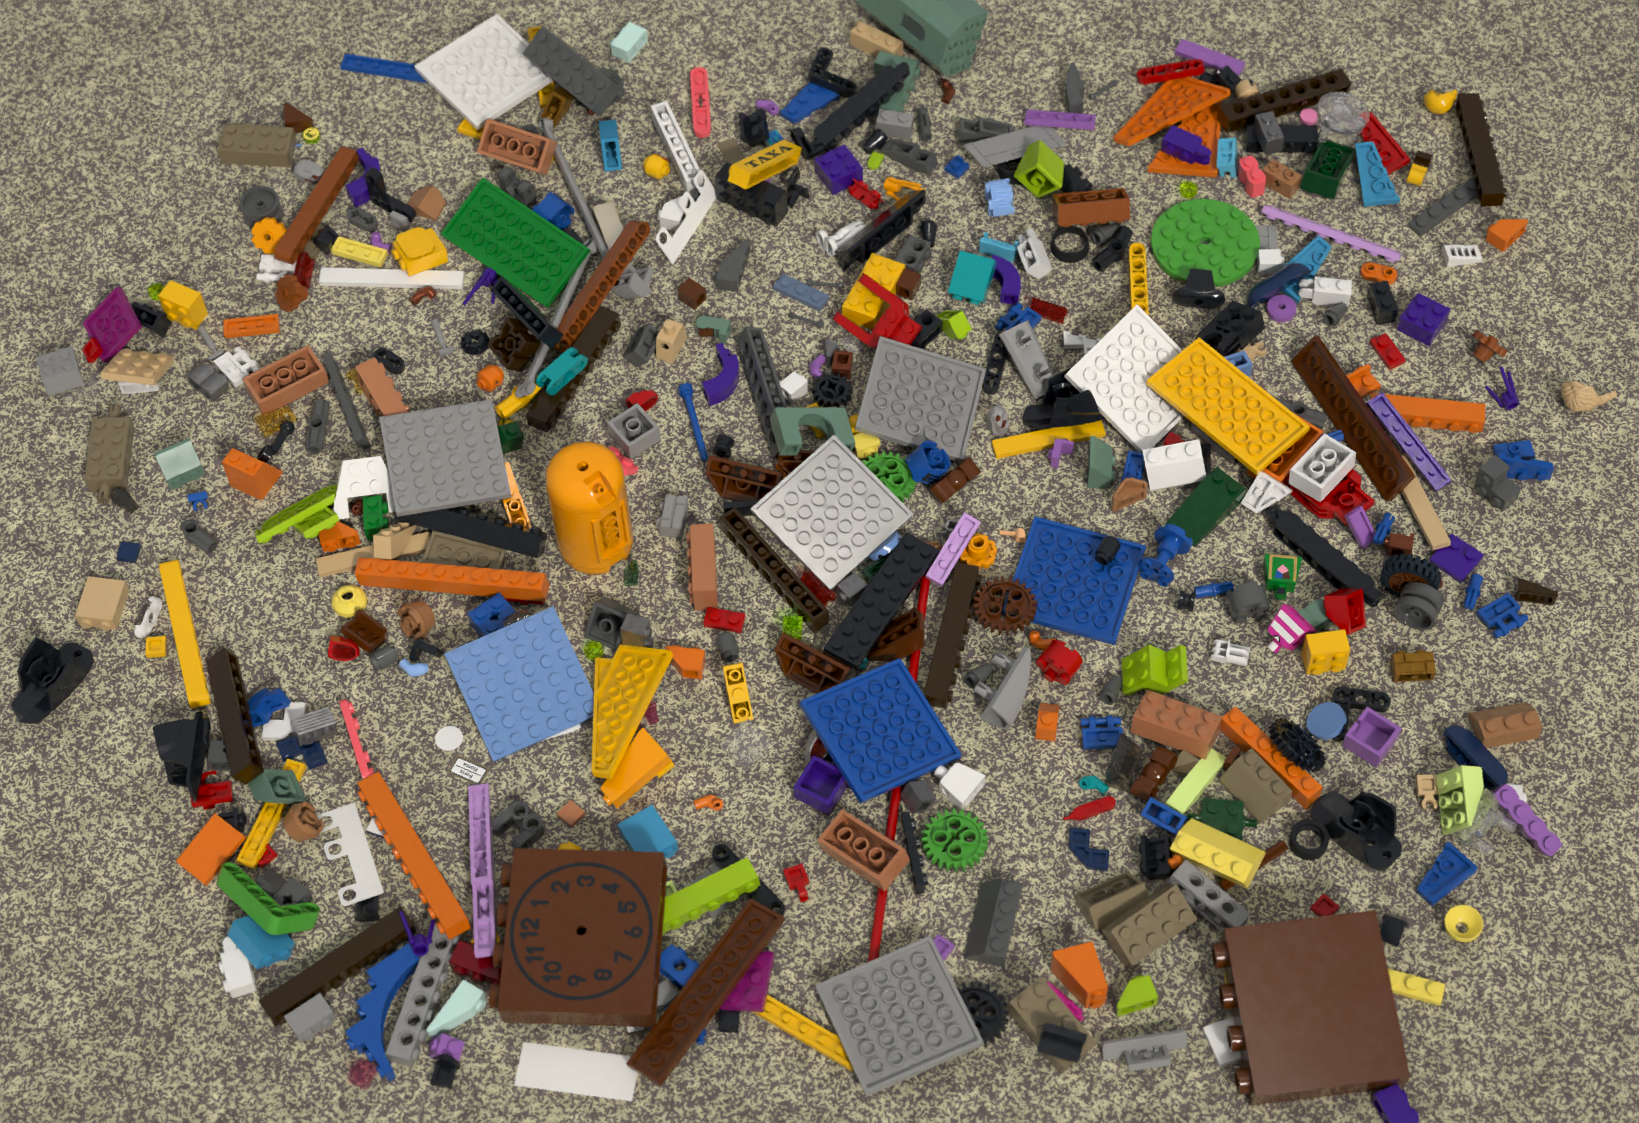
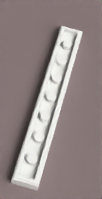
M321 267L319 285L425 288L431 286L433 289H463L465 274L464 271L425 270L408 276L405 270L402 271L401 269Z

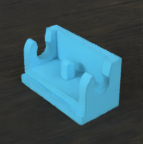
M1236 138L1218 139L1217 169L1219 168L1220 176L1224 177V172L1227 171L1230 172L1231 178H1237Z
M984 232V238L981 237L979 253L988 256L996 255L1013 263L1018 253L1017 246L1019 242L1015 241L1014 245L988 238V233Z

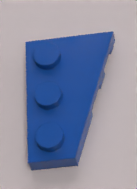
M809 82L780 112V116L795 124L812 115V112L817 109H822L828 103L839 100V95Z
M1498 452L1497 457L1510 466L1506 476L1508 479H1519L1522 481L1537 479L1544 481L1551 478L1554 470L1553 463L1537 459L1521 460V456L1507 457L1502 452Z
M1447 841L1443 851L1436 858L1433 867L1428 871L1417 888V893L1433 906L1476 873L1478 867Z

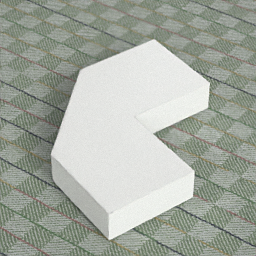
M291 702L289 707L285 708L284 720H269L268 723L263 724V741H282L286 739L292 732L290 719L306 714V702Z

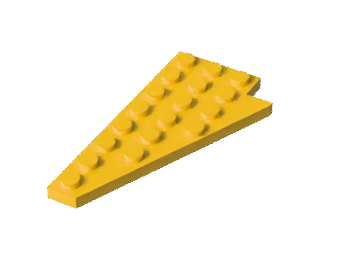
M620 644L612 659L596 657L592 741V774L594 777L613 778L674 656L671 650Z

